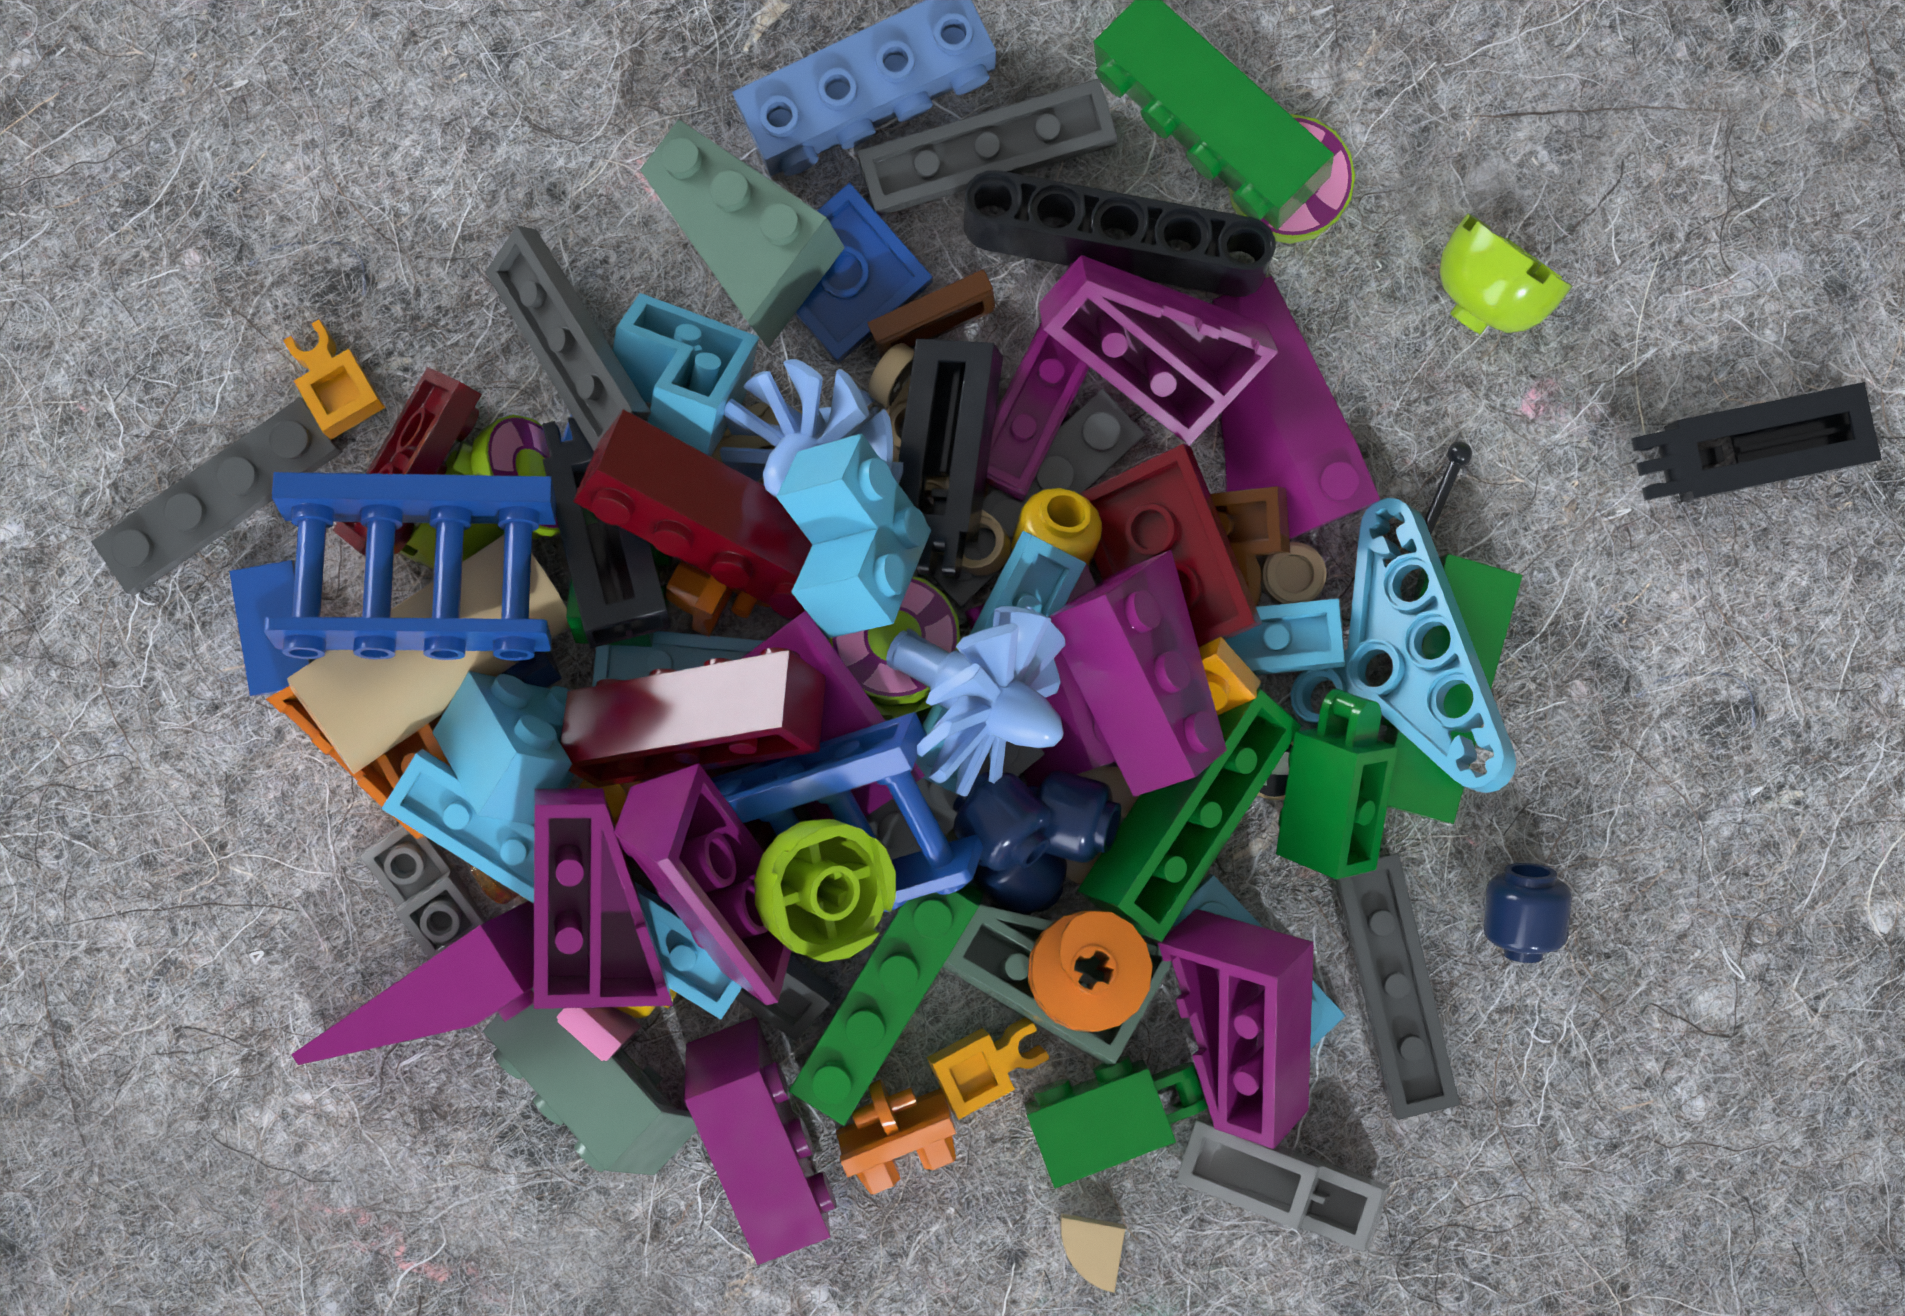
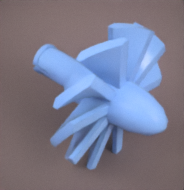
M797 359L785 360L783 362L800 397L802 414L784 402L770 371L759 372L745 383L744 388L771 407L779 425L769 424L761 420L732 398L725 406V420L732 435L760 436L775 448L722 447L720 449L722 462L756 482L763 477L764 483L762 485L765 486V489L773 497L777 496L798 451L861 433L877 455L887 463L897 483L899 484L903 473V462H892L893 434L888 413L885 409L879 412L878 406L868 410L867 406L875 400L866 391L858 389L850 375L841 369L836 371L831 407L819 408L823 377L812 367Z
M1027 605L1025 608L1000 606L994 610L993 627L962 638L956 646L958 650L951 653L920 637L911 629H907V632L901 631L894 638L887 652V665L929 687L931 692L926 700L927 704L931 706L939 704L948 710L917 745V754L923 757L934 746L946 739L928 778L937 783H943L959 767L956 793L961 796H968L988 752L990 757L989 782L995 783L1002 778L1006 741L1019 746L1046 748L1055 746L1062 739L1064 732L1061 717L1045 698L1056 694L1061 681L1054 657L1065 646V638L1053 623L1050 622L1051 618Z

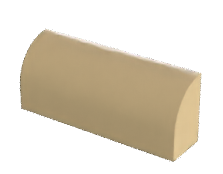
M504 535L462 562L460 618L501 619ZM531 553L529 619L547 620L551 639L569 628L566 618L567 608L553 583ZM434 581L392 608L390 618H432ZM329 650L325 653L324 657L315 659L288 677L287 680L295 696L350 771L355 774L443 714L469 671L497 677L519 661L499 659L493 656V651H465V657L461 659L438 660L426 657L423 651L396 650V655L389 659L361 658L355 656L353 650Z

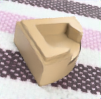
M1061 1213L1060 1230L1062 1242L1072 1266L1092 1285L1115 1293L1125 1235L1124 1224Z

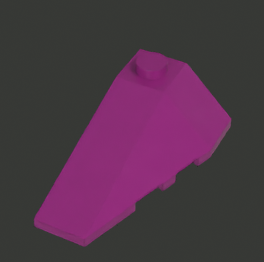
M1272 276L1266 277L1262 286L1255 293L1248 296L1233 297L1222 295L1213 299V305L1267 324L1279 351L1222 411L1220 420L1222 439H1224L1226 492L1276 486L1286 488L1289 539L1366 509L1380 501L1356 440Z
M528 900L470 931L292 1053L291 1055L297 1065L475 1026L497 1012L503 1021L506 1022L533 1005L534 903Z

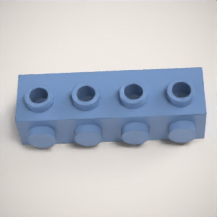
M925 0L745 85L732 93L738 111L770 177L782 171L785 176H792L812 167L819 160L818 154L840 144L842 149H849L864 143L876 133L874 127L897 117L899 122H906L919 117L932 107L933 103L931 100L952 90H954L956 95H963L979 88L989 80L990 76L988 73L995 70L996 49L972 0Z

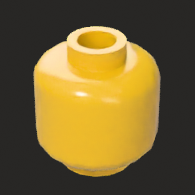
M1062 488L1043 489L1032 495L1021 509L1013 531L1011 549L1013 551L1022 531H1025L1078 558L1089 566L1101 539L1102 522L1099 513L1087 498L1075 491Z

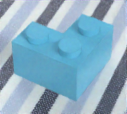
M639 293L616 327L612 351L644 402L651 403V414L649 415L648 423L711 457L728 428L724 415L726 404L731 398L742 404L746 397L747 390L744 388V385L751 377L759 336Z
M862 433L798 451L776 496L812 543L810 552L791 591L827 638L893 624L931 532L922 512L913 505L892 476L887 463L877 455Z
M472 671L467 673L432 733L478 816L534 825L535 789H563L568 787L575 774L568 771L572 762L560 742L567 691L571 690L561 686H554L548 689L530 685L507 674H500L494 677Z

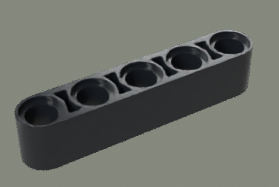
M987 170L977 174L969 181L965 190L964 232L972 244L986 251L1067 266L1070 263H1074L1082 255L1152 282L1233 297H1245L1255 293L1262 286L1276 249L1275 237L1271 229L1264 222L1237 214L1000 170ZM988 205H995L1002 208L1006 213L999 216H988L980 212L979 209ZM1048 217H1058L1067 222L1068 225L1062 228H1051L1046 226L1041 220ZM1118 228L1126 231L1131 237L1125 240H1115L1108 237L1103 231ZM1181 240L1187 242L1193 250L1179 252L1172 249L1166 242ZM1234 251L1245 252L1253 257L1255 262L1251 264L1238 262L1229 253Z

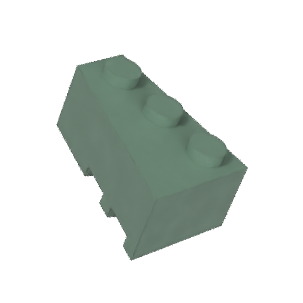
M678 119L640 171L744 318L769 349L845 247L827 217Z
M980 905L942 967L1101 1063L1116 1064L1172 964V961H1163L1159 945L1147 943L1153 966L1150 990L1139 1010L1121 1025L1104 1031H1074L1055 1023L1037 1005L1028 984V959L1039 935L1055 921ZM1094 955L1090 959L1076 961L1074 970L1083 973L1078 981L1083 987L1093 982L1103 981L1104 972L1096 969L1100 960Z
M533 1004L506 1022L498 1014L488 1024L483 1033L497 1047L493 1052L496 1062L514 1078L519 1080L524 1078L538 1093L533 1098L536 1107L553 1123L560 1126L564 1123L578 1139L574 1145L576 1152L596 1171L603 1172L606 1170L655 1175L697 1131L689 1110L677 1109L657 1087V1084L663 1079L662 1076L650 1065L642 1071L622 1048L608 1061H601L557 1022L559 1019L556 1017L564 1008L534 1009Z

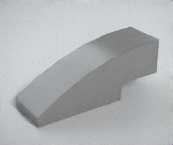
M1199 1119L1195 1121L1176 1178L1178 1183L1295 1230L1304 1228L1361 1252L1366 1251L1371 1245L1390 1185L1280 1145L1272 1149L1216 1130L1212 1123Z

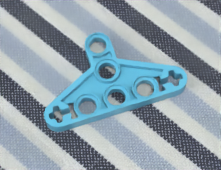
M1396 498L1381 499L1368 507L1361 520L1348 649L1345 650L1346 667L1303 671L1298 675L1292 686L1290 695L1292 707L1302 719L1318 725L1320 714L1315 713L1311 707V694L1315 686L1320 682L1331 680L1336 689L1379 703L1381 714L1462 786L1484 793L1498 791L1507 785L1514 775L1516 767L1515 751L1426 522L1419 511ZM1395 517L1404 523L1396 529V534L1401 547L1411 553L1401 555L1398 546L1383 537V535L1390 531L1388 521L1391 518ZM1386 559L1393 560L1388 566L1385 563ZM1424 569L1428 574L1429 580L1426 592L1416 601L1405 602L1400 591L1402 580L1412 570ZM1446 626L1451 637L1448 650L1439 658L1433 660L1426 659L1422 651V641L1425 634L1433 627ZM1388 653L1393 663L1392 675L1383 685L1371 687L1365 675L1367 664L1374 656ZM1457 684H1468L1472 689L1474 698L1470 710L1462 717L1449 718L1444 710L1445 695L1449 689ZM1451 731L1461 733L1472 731L1477 745L1494 753V757L1485 762L1486 774L1483 775L1469 769V764L1477 760V753L1472 740L1461 735L1452 740Z

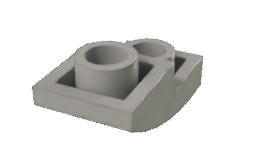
M399 825L361 853L360 858L397 904L398 908L395 914L430 959L479 925L487 922L455 869L437 843L431 839H416L402 825Z

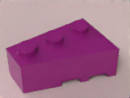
M1082 255L1039 302L1044 331L1189 446L1279 352L1267 324Z
M1171 550L1111 574L1048 616L1051 618L1050 622L1053 623L1065 638V646L1061 649V652L1134 797L1194 778L1227 751Z
M603 788L535 789L534 1009L673 1006L668 981L625 852L621 847L619 839L614 834L616 825Z
M1195 909L1166 934L1163 941L1158 942L1163 961H1172L1181 994L1175 1001L1180 1017L1190 1019L1198 1050L1192 1056L1213 1125L1216 1130L1274 1149L1309 1110L1314 942Z
M756 1016L686 1043L684 1100L757 1265L831 1238L828 1211L836 1209L837 1205L825 1172L815 1173L809 1157L814 1154L809 1133L802 1118L794 1117L788 1101L790 1093L788 1092L786 1079L778 1062L773 1061Z

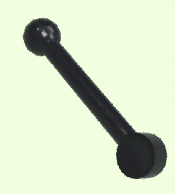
M1455 442L1448 449L1447 456L1450 462L1424 519L1430 535L1435 528L1461 466H1465L1472 459V449L1465 442Z

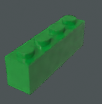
M1134 0L1093 41L1097 67L1095 74L1100 78L1101 83L1116 97L1121 98L1127 94L1142 108L1140 114L1143 120L1157 135L1164 139L1172 135L1188 150L1186 156L1189 162L1201 175L1209 180H1213L1217 176L1234 191L1232 194L1234 202L1248 217L1260 221L1264 218L1271 226L1278 230L1331 177L1334 153L1162 0Z
M1446 554L1439 558L1491 689L1523 575ZM1424 569L1421 570L1415 587L1414 601L1421 598L1428 588V574ZM1446 626L1433 627L1425 634L1422 641V651L1426 659L1433 660L1439 658L1448 650L1451 637ZM1465 683L1457 684L1449 689L1445 695L1444 710L1449 718L1462 717L1470 710L1474 699L1470 686ZM1381 714L1380 724L1387 726L1383 742L1398 747L1387 807L1434 821L1454 824L1464 786L1451 778ZM1451 731L1452 740L1461 735L1472 740L1474 747L1476 746L1472 731L1466 733Z
M1257 688V697L1218 715L1227 751L1196 777L1141 794L1119 826L1111 849L1108 853H1101L1077 890L1101 911H1108L1118 915L1131 923L1138 933L1160 942L1163 941L1293 741L1295 731H1299L1302 727L1259 688Z
M968 882V884L956 892L941 895L937 892L908 900L898 908L801 1067L788 1091L789 1093L845 1126L979 908L984 891Z

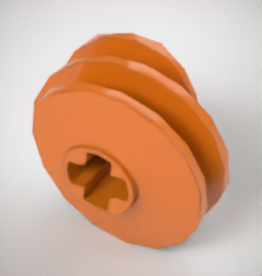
M1081 911L1056 920L1036 939L1028 959V984L1037 1005L1055 1023L1074 1031H1104L1121 1025L1139 1010L1150 990L1153 966L1147 943L1131 923L1108 911ZM1094 955L1100 960L1096 969L1104 972L1103 981L1093 982L1083 987L1078 982L1083 973L1074 970L1076 961L1090 959Z

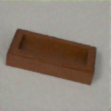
M982 269L867 322L880 358L894 345L904 343L913 349L915 348L916 339H935L993 312L995 309L993 287L985 270Z

